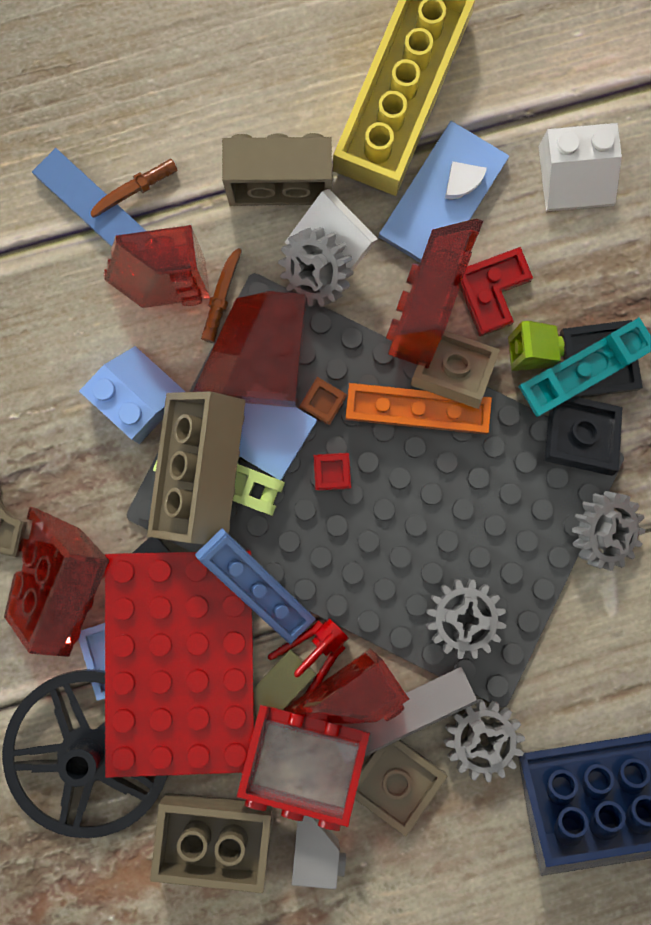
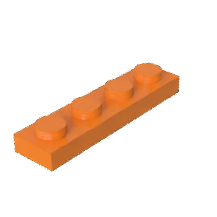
M349 383L345 420L487 435L489 433L492 397H483L479 409L424 390Z

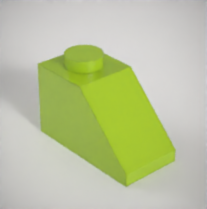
M522 321L508 336L511 371L552 368L564 356V340L562 336H558L557 326Z

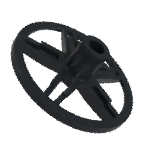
M83 669L66 672L47 680L21 702L6 729L2 762L6 782L15 801L36 823L52 832L68 837L98 838L119 832L145 815L158 799L168 775L156 776L154 783L145 776L131 777L150 788L149 792L122 777L105 778V722L96 729L92 730L69 685L78 682L105 684V671ZM62 686L80 724L79 727L74 729L59 687ZM50 692L55 706L54 713L64 739L63 742L15 750L17 733L26 714L38 700ZM57 752L58 760L15 762L14 756ZM32 770V773H59L60 778L65 782L59 820L45 814L30 800L21 786L17 771ZM96 780L125 795L128 793L142 800L132 811L115 821L96 826H80L93 784ZM84 786L74 824H67L74 788Z

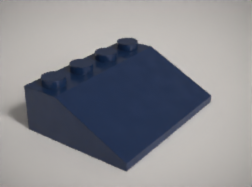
M651 733L524 753L523 756H518L531 836L541 876L651 859Z

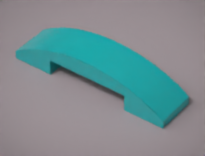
M639 317L518 387L536 417H539L650 353L651 335Z

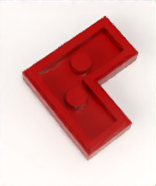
M521 247L455 272L456 279L480 337L514 323L502 292L531 282L533 279Z

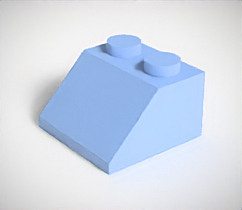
M134 346L104 364L79 392L131 440L140 444L163 420L166 393L185 391Z

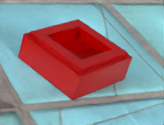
M349 453L313 455L315 491L351 489Z

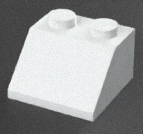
M618 123L547 129L538 146L546 212L614 206L622 159Z

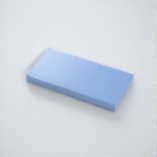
M450 121L380 231L378 238L437 273L504 167L509 155ZM452 161L487 168L481 184L475 190L459 199H445Z

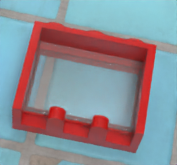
M260 705L237 797L246 799L244 806L255 810L266 811L267 806L282 809L281 816L285 818L303 821L304 816L319 819V827L340 831L341 826L348 827L370 732Z

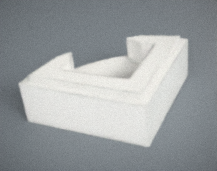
M452 161L445 199H459L475 190L481 184L487 168Z

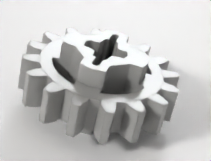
M320 227L313 231L311 228H307L288 238L290 244L281 248L286 257L278 260V264L285 267L286 272H283L280 277L288 279L290 282L286 290L291 291L295 289L297 291V301L307 297L308 306L319 303L323 307L343 296L342 292L350 287V284L345 279L352 276L354 271L346 268V263L352 260V256L343 255L342 251L345 249L346 244L336 245L334 243L336 239L334 232L325 236L324 228Z
M605 491L604 495L595 493L593 494V503L585 501L582 503L585 510L584 514L575 515L580 524L572 528L573 533L579 534V538L573 542V546L582 549L578 556L581 559L587 560L588 565L610 571L614 569V566L623 568L625 566V557L635 558L632 551L634 546H642V543L637 539L638 535L645 533V529L639 527V523L644 519V515L635 513L639 508V504L631 502L628 495Z
M459 579L454 580V589L452 590L446 585H442L441 590L444 595L441 598L434 595L431 596L432 601L437 604L435 609H426V613L434 617V621L427 623L426 627L429 630L437 631L432 637V641L435 644L444 641L442 651L446 654L455 648V654L458 659L463 658L465 651H468L473 659H477V649L479 648L490 653L489 641L493 640L500 643L502 640L496 634V630L506 628V624L498 621V616L505 614L506 610L504 608H496L494 605L499 601V595L494 594L488 597L489 586L483 584L477 590L476 581L472 579L468 580L466 587H463ZM462 595L458 604L452 608H445L452 598ZM477 597L487 607L489 616L483 615L478 609ZM466 609H468V614L474 616V620L472 623H466L465 628H463V623L457 621L458 615H465ZM442 621L450 623L453 627L454 640L446 634ZM481 629L486 630L479 639L471 642L472 635Z
M478 699L479 702L476 703V708L473 709L470 706L464 709L465 713L463 715L458 712L453 714L457 722L455 725L446 724L445 728L452 734V737L444 739V744L446 747L454 748L447 755L451 762L460 759L456 768L461 774L469 768V776L472 780L476 781L479 774L482 773L485 780L491 782L492 773L497 772L503 779L505 778V771L503 769L505 766H509L512 769L517 768L512 758L514 755L523 756L524 752L517 747V743L525 741V737L521 733L515 732L521 726V723L517 719L509 720L512 712L507 707L499 712V703L492 700L487 708L484 701ZM480 717H493L500 722L488 724L483 722ZM468 724L467 736L461 740L462 732ZM482 733H486L488 736L489 744L485 747L480 744L481 739L479 736ZM507 741L506 748L500 756L502 744ZM478 756L486 759L488 763H477L468 758L473 759Z

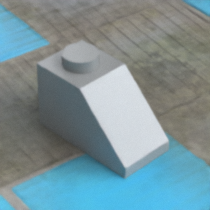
M304 816L303 821H297L292 885L336 889L337 876L344 877L346 853H340L339 839L331 830L318 826L319 819Z

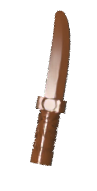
M169 159L144 174L139 172L134 175L132 180L103 197L93 207L91 216L93 218L99 216L139 191L144 193L150 190V185L178 171L174 161Z
M239 248L233 251L227 259L214 295L210 297L208 306L211 309L209 310L205 323L206 326L201 336V339L206 342H215L223 311H227L229 303L225 300L242 253Z

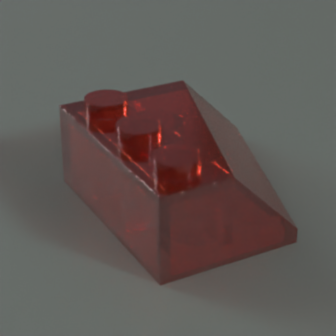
M472 219L432 229L420 265L413 263L406 283L412 285L410 292L403 290L396 311L402 312L400 320L392 319L386 339L392 341L388 355L416 365L425 366V368L429 369L445 332L460 289L459 286L472 255L471 250L483 223L482 220Z
M191 225L115 236L111 248V259L107 260V269H104L103 272L104 280L140 307L147 308L182 303L183 306H196L202 304L203 299H210L205 257Z
M267 291L236 298L193 392L211 391L246 400L245 403L296 408L306 312L305 294Z
M29 507L27 519L33 520L29 539L22 538L19 551L23 553V565L21 571L13 575L4 618L29 654L69 657L74 644L80 637L81 627L86 615L93 606L94 596L99 584L105 577V570L109 559L80 528L37 508Z
M370 648L283 710L339 725L374 723L382 718L385 721L395 718L405 709L403 703L408 701L409 698L383 659Z

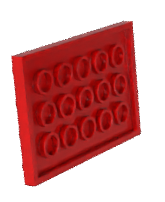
M197 552L105 554V778L243 773L254 731L252 609L195 556Z

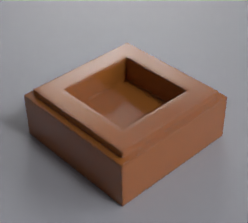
M317 377L300 404L299 409L330 426L348 394Z

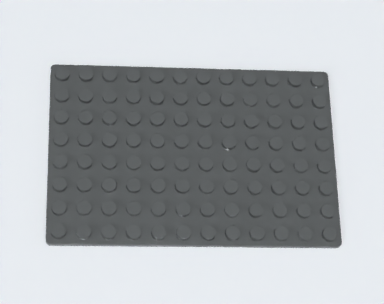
M253 273L248 277L189 392L211 391L247 400L257 383L299 409L300 404L317 377L348 394L349 383L423 390L411 386L414 372L422 354L324 306L321 307L318 303L308 306L307 298L297 301L296 292L287 291L285 287ZM486 387L483 396L492 397L489 433L487 435L345 420L346 398L330 426L317 419L318 422L282 479L285 485L282 493L278 492L273 505L276 508L273 516L232 501L229 535L246 551H251V556L308 611L326 620L330 618L336 625L439 677L462 667L476 696L490 703L494 700L499 703L501 708L506 707L581 551L580 548L573 546V542L579 538V534L573 533L572 528L580 524L575 515L584 514L585 510L582 503L584 501L593 503V494L604 495L605 491H609L618 472L610 476L544 461L548 416L542 414L536 417L530 407L489 387ZM621 452L619 458V469L624 461V455ZM158 453L127 511L129 521L147 530L156 471H153V468L158 459ZM349 453L351 489L315 491L313 455ZM239 456L237 464L273 477ZM255 483L250 496L260 499L265 486ZM169 540L191 552H198L204 546L203 544ZM456 579L462 582L463 587H466L469 579L475 580L477 590L483 584L488 585L489 591L487 596L499 595L500 599L494 605L496 608H504L506 610L505 614L498 616V621L506 624V628L496 630V634L502 640L500 643L493 640L489 641L490 653L485 652L481 648L477 649V659H473L468 651H465L462 659H458L455 654V648L446 654L442 651L444 641L436 644L432 641V637L437 631L429 630L426 627L427 623L434 621V617L427 614L426 609H435L437 605L432 601L431 596L434 595L441 598L444 595L441 586L446 585L452 590L454 589V580ZM462 595L452 598L445 608H452L458 604ZM477 597L478 609L483 615L489 616L487 607ZM466 609L465 615H458L457 621L463 623V628H465L466 623H472L474 620V616L468 614V609ZM442 621L446 634L454 640L453 627L450 623ZM481 629L472 635L471 642L479 639L486 630Z

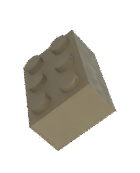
M276 133L265 138H252V136L247 134H235L231 138H222V181L229 206L312 205L322 191L327 189L332 191V137H324L318 133H309L303 137H288L287 135Z
M165 793L158 806L150 882L263 893L267 873L273 807L267 806L266 811H260L244 806L245 801Z

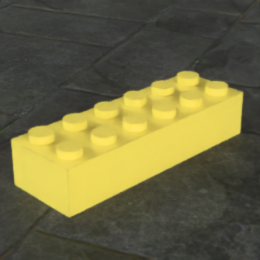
M398 0L333 154L334 172L397 196L471 18L476 0Z

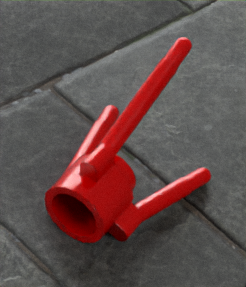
M330 618L324 624L318 620L291 644L287 642L268 655L269 660H274L316 635L312 642L317 648L294 672V676L298 678L322 653L325 656L330 653L301 699L300 705L302 707L307 705L337 657L346 649L343 644L349 637Z

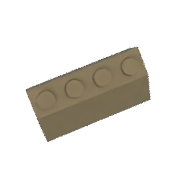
M211 391L166 393L147 537L205 545L222 528L229 534L246 400Z

